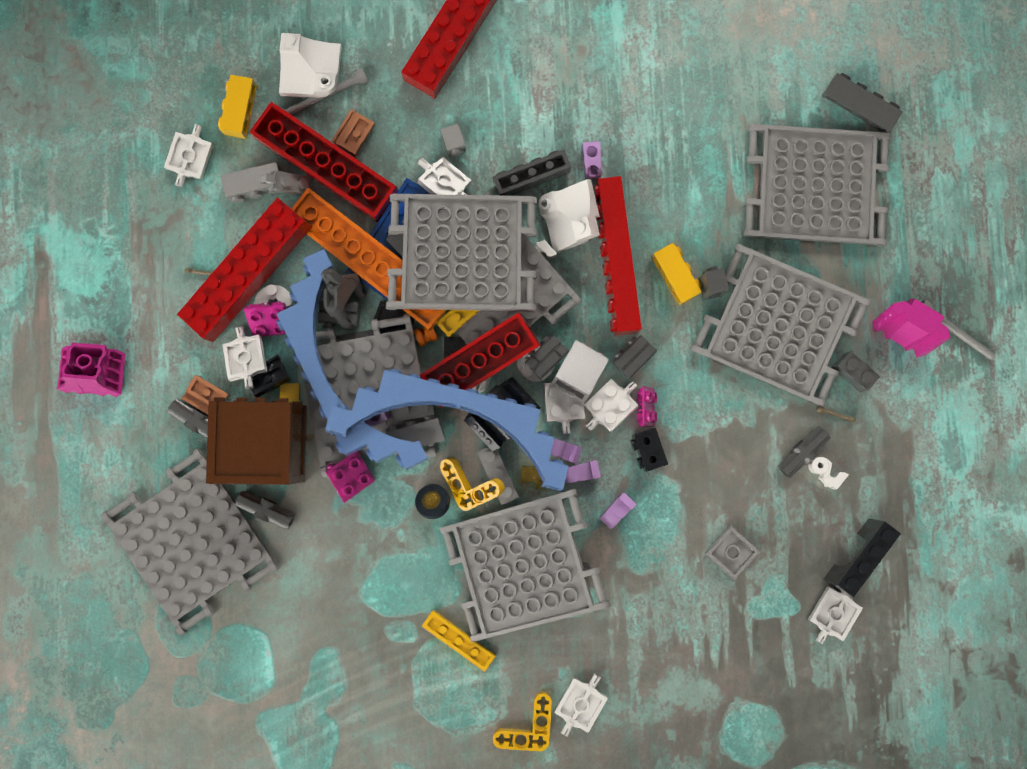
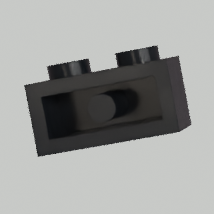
M656 428L632 435L633 439L630 442L633 450H637L639 458H636L640 469L647 472L668 465Z

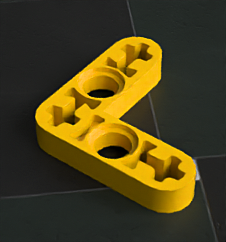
M448 457L441 461L440 469L459 508L464 511L501 495L505 490L504 483L498 478H493L472 489L456 458ZM456 479L461 482V488L456 486ZM496 486L497 489L490 492L489 488ZM478 490L483 492V499L479 498L477 494ZM471 497V498H472V501H470L469 503H466V502H465V499H468V498Z
M544 691L535 695L532 730L499 728L493 733V744L500 749L546 750L550 740L551 696ZM541 697H545V700L548 701L544 704V711H541V704L537 702L541 700ZM539 716H544L547 719V723L544 726H539L536 723V719ZM504 734V738H510V734H513L512 744H509L510 740L504 739L503 743H499V739H496V737ZM518 735H524L527 740L525 744L519 745L516 743L515 738ZM529 735H532V740H538L541 736L546 742H542V745L539 746L538 742L532 741V745H529Z

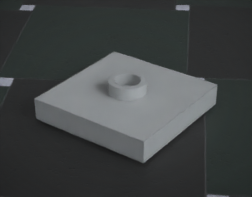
M729 525L705 552L733 580H736L760 553L732 525Z

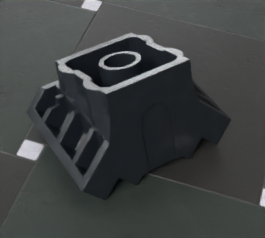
M513 377L505 380L499 386L496 385L488 392L497 395L498 399L501 400L509 398L516 400L517 404L525 405V403L535 405L537 409L541 408ZM469 412L464 419L492 452L501 448L503 442L511 439L502 429L478 415Z

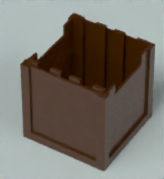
M214 397V401H209L206 484L291 485L305 482L307 406L303 405L302 401L288 402V398H277V401L266 402V398H255L254 402H247L248 398H236V401L228 402L225 401V397Z

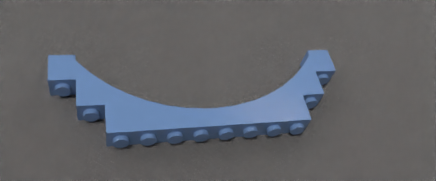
M322 249L303 258L305 265L302 267L308 278L290 286L292 292L289 294L295 305L276 313L279 318L276 322L281 331L285 330L287 335L285 341L288 347H293L296 353L293 355L294 360L298 366H302L304 372L301 374L305 382H310L313 388L310 390V393L315 401H319L321 407L318 409L322 417H327L328 419L332 406L337 407L338 404H344L336 395L325 375L317 348V312L323 288L326 284L321 273L324 269H334L326 251ZM365 422L349 431L347 437L335 435L338 440L335 443L340 454L344 452L346 456L368 446L369 449L366 450V453L370 460L374 459L376 463H379L398 453L399 456L396 459L400 467L405 466L406 470L429 460L419 440L410 442L397 439L376 430Z
M390 369L389 371L384 370L378 392H375V389L364 386L363 389L358 388L352 411L349 410V407L340 404L337 407H331L325 430L327 433L347 437L349 431L376 415L406 406L440 405L473 413L490 421L517 442L534 464L542 480L541 487L562 491L564 488L568 465H564V461L557 459L549 461L554 437H551L550 433L544 431L535 433L540 409H537L533 404L525 403V405L517 404V401L514 399L506 398L501 400L494 394L487 393L482 395L478 394L479 391L468 388L466 391L459 389V386L449 383L446 386L440 384V381L435 379H428L427 381L420 379L421 377L416 374H409L407 376L401 374L399 370Z

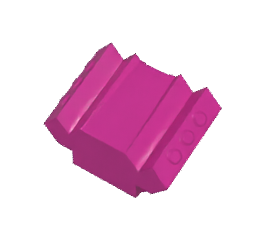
M917 299L894 303L872 321L874 332L883 330L885 339L889 338L904 347L905 351L914 349L916 358L928 355L950 339L948 327L941 324L945 316Z
M72 343L71 346L63 347L57 390L65 393L73 391L80 395L87 393L105 396L109 394L118 397L122 393L126 354L116 349H108L106 345Z

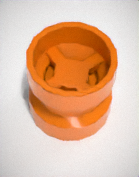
M426 327L413 330L420 347L426 346L430 341L435 342L438 340L434 328L431 331Z

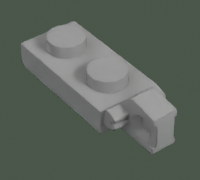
M271 171V174L265 173V175L260 176V184L271 185V189L275 192L301 196L307 188H310L309 176Z

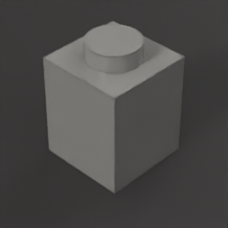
M459 124L440 129L448 156H459L463 154V151H466V145Z

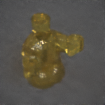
M522 465L521 483H535L536 489L543 490V487H541L542 480L535 466Z

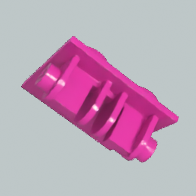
M267 302L266 306L264 303L249 304V306L244 308L252 336L258 334L261 337L286 334L285 330H280L276 322L279 320L276 313L286 309L285 302H273L272 305L270 302Z
M642 386V388H639V392H637V402H642L637 403L638 406H642V409H637V411H642V413H637V423H639V427H655L657 422V412L655 411L657 393L653 388Z
M358 451L346 456L336 464L331 462L326 466L328 469L325 473L343 503L375 481Z

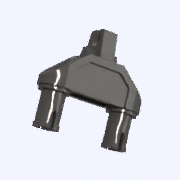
M333 268L324 269L321 276L326 283L324 288L325 310L330 316L335 317L342 328L348 327L352 320L344 311L346 302L352 292L357 300H362L366 297L367 291L361 285L360 277L357 273L340 275Z

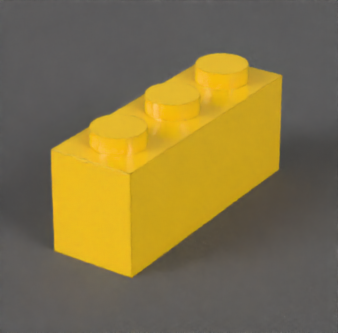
M230 75L229 81L226 82L225 89L227 93L226 98L222 101L223 113L222 117L218 120V127L226 136L247 139L257 84L253 78Z
M671 243L653 253L651 258L677 304L680 306L702 293V286L699 280L694 279L692 276V268L688 262H684L682 258L683 253L679 246Z

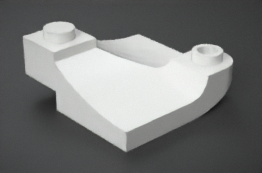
M281 33L280 96L320 98L332 94L337 89L339 80L341 44L312 40L301 36V34Z
M586 179L562 190L551 191L540 197L538 203L540 215L546 220L552 248L556 253L600 236L596 218L600 216L591 180Z

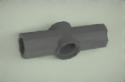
M176 398L168 407L167 412L182 421L188 429L195 433H200L207 438L208 415L196 408L193 409Z
M817 426L805 439L799 441L791 449V453L777 467L785 476L791 478L803 465L808 464L816 457V452L831 437L824 429Z
M242 490L236 499L235 506L253 513V516L260 520L270 521L285 529H289L294 521L295 513L277 506L276 502L267 498H260L248 491Z

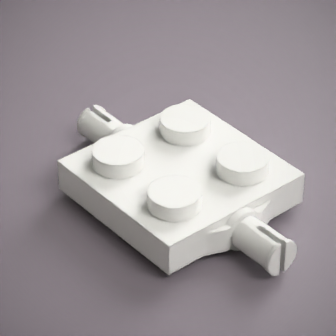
M194 124L192 134L175 132L164 165L165 169L178 174L175 185L178 187H183L186 177L203 179L214 146L211 142L202 140L199 137L203 127Z
M444 157L431 165L424 158L419 160L418 165L426 171L418 179L417 183L430 194L467 195L463 191L470 185L471 179Z
M237 327V339L222 344L227 377L231 382L244 379L245 389H252L254 387L252 377L267 372L262 337L259 334L247 337L244 333V327Z
M544 383L546 422L562 423V434L571 433L569 422L585 419L584 402L551 383Z
M610 379L584 404L585 408L593 416V419L585 426L591 431L600 424L612 433L639 407L630 396V393L638 386L631 381L623 388Z
M827 586L808 618L809 621L816 624L821 630L815 640L823 645L827 636L830 635L844 641L863 607L856 604L850 598L851 596L837 592Z
M594 673L589 683L582 682L573 677L556 706L554 713L566 721L561 731L563 735L565 734L568 737L573 727L581 728L589 733L608 697L595 688L601 679L597 674Z

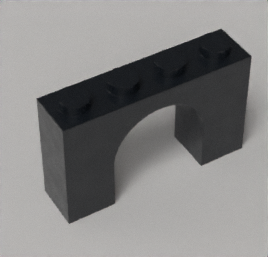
M868 518L857 533L865 539L859 553L844 566L834 564L823 580L838 592L854 598L901 534L885 521Z

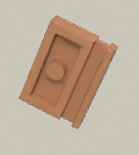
M351 109L334 135L332 142L356 156L375 127V123Z
M195 375L181 399L208 414L209 401H214V397H225L226 401L230 394L200 376Z

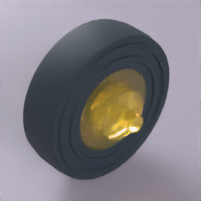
M429 484L421 488L417 493L415 506L423 517L438 519L448 511L450 496L442 486Z

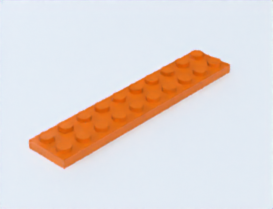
M307 188L291 208L312 226L307 235L388 298L389 277H387V269H402L403 260L318 194ZM397 277L396 301H401L402 277ZM403 309L430 331L446 311Z

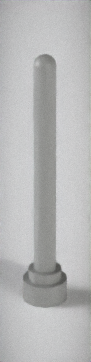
M360 68L355 71L356 73L353 74V77L338 83L337 89L332 94L326 97L308 98L285 109V111L293 115L356 83L363 85L369 81L363 69Z
M926 299L921 301L923 304L927 305L931 309L934 308L932 307V304ZM946 318L942 320L941 324L948 327V330L988 359L993 360L995 358V353Z

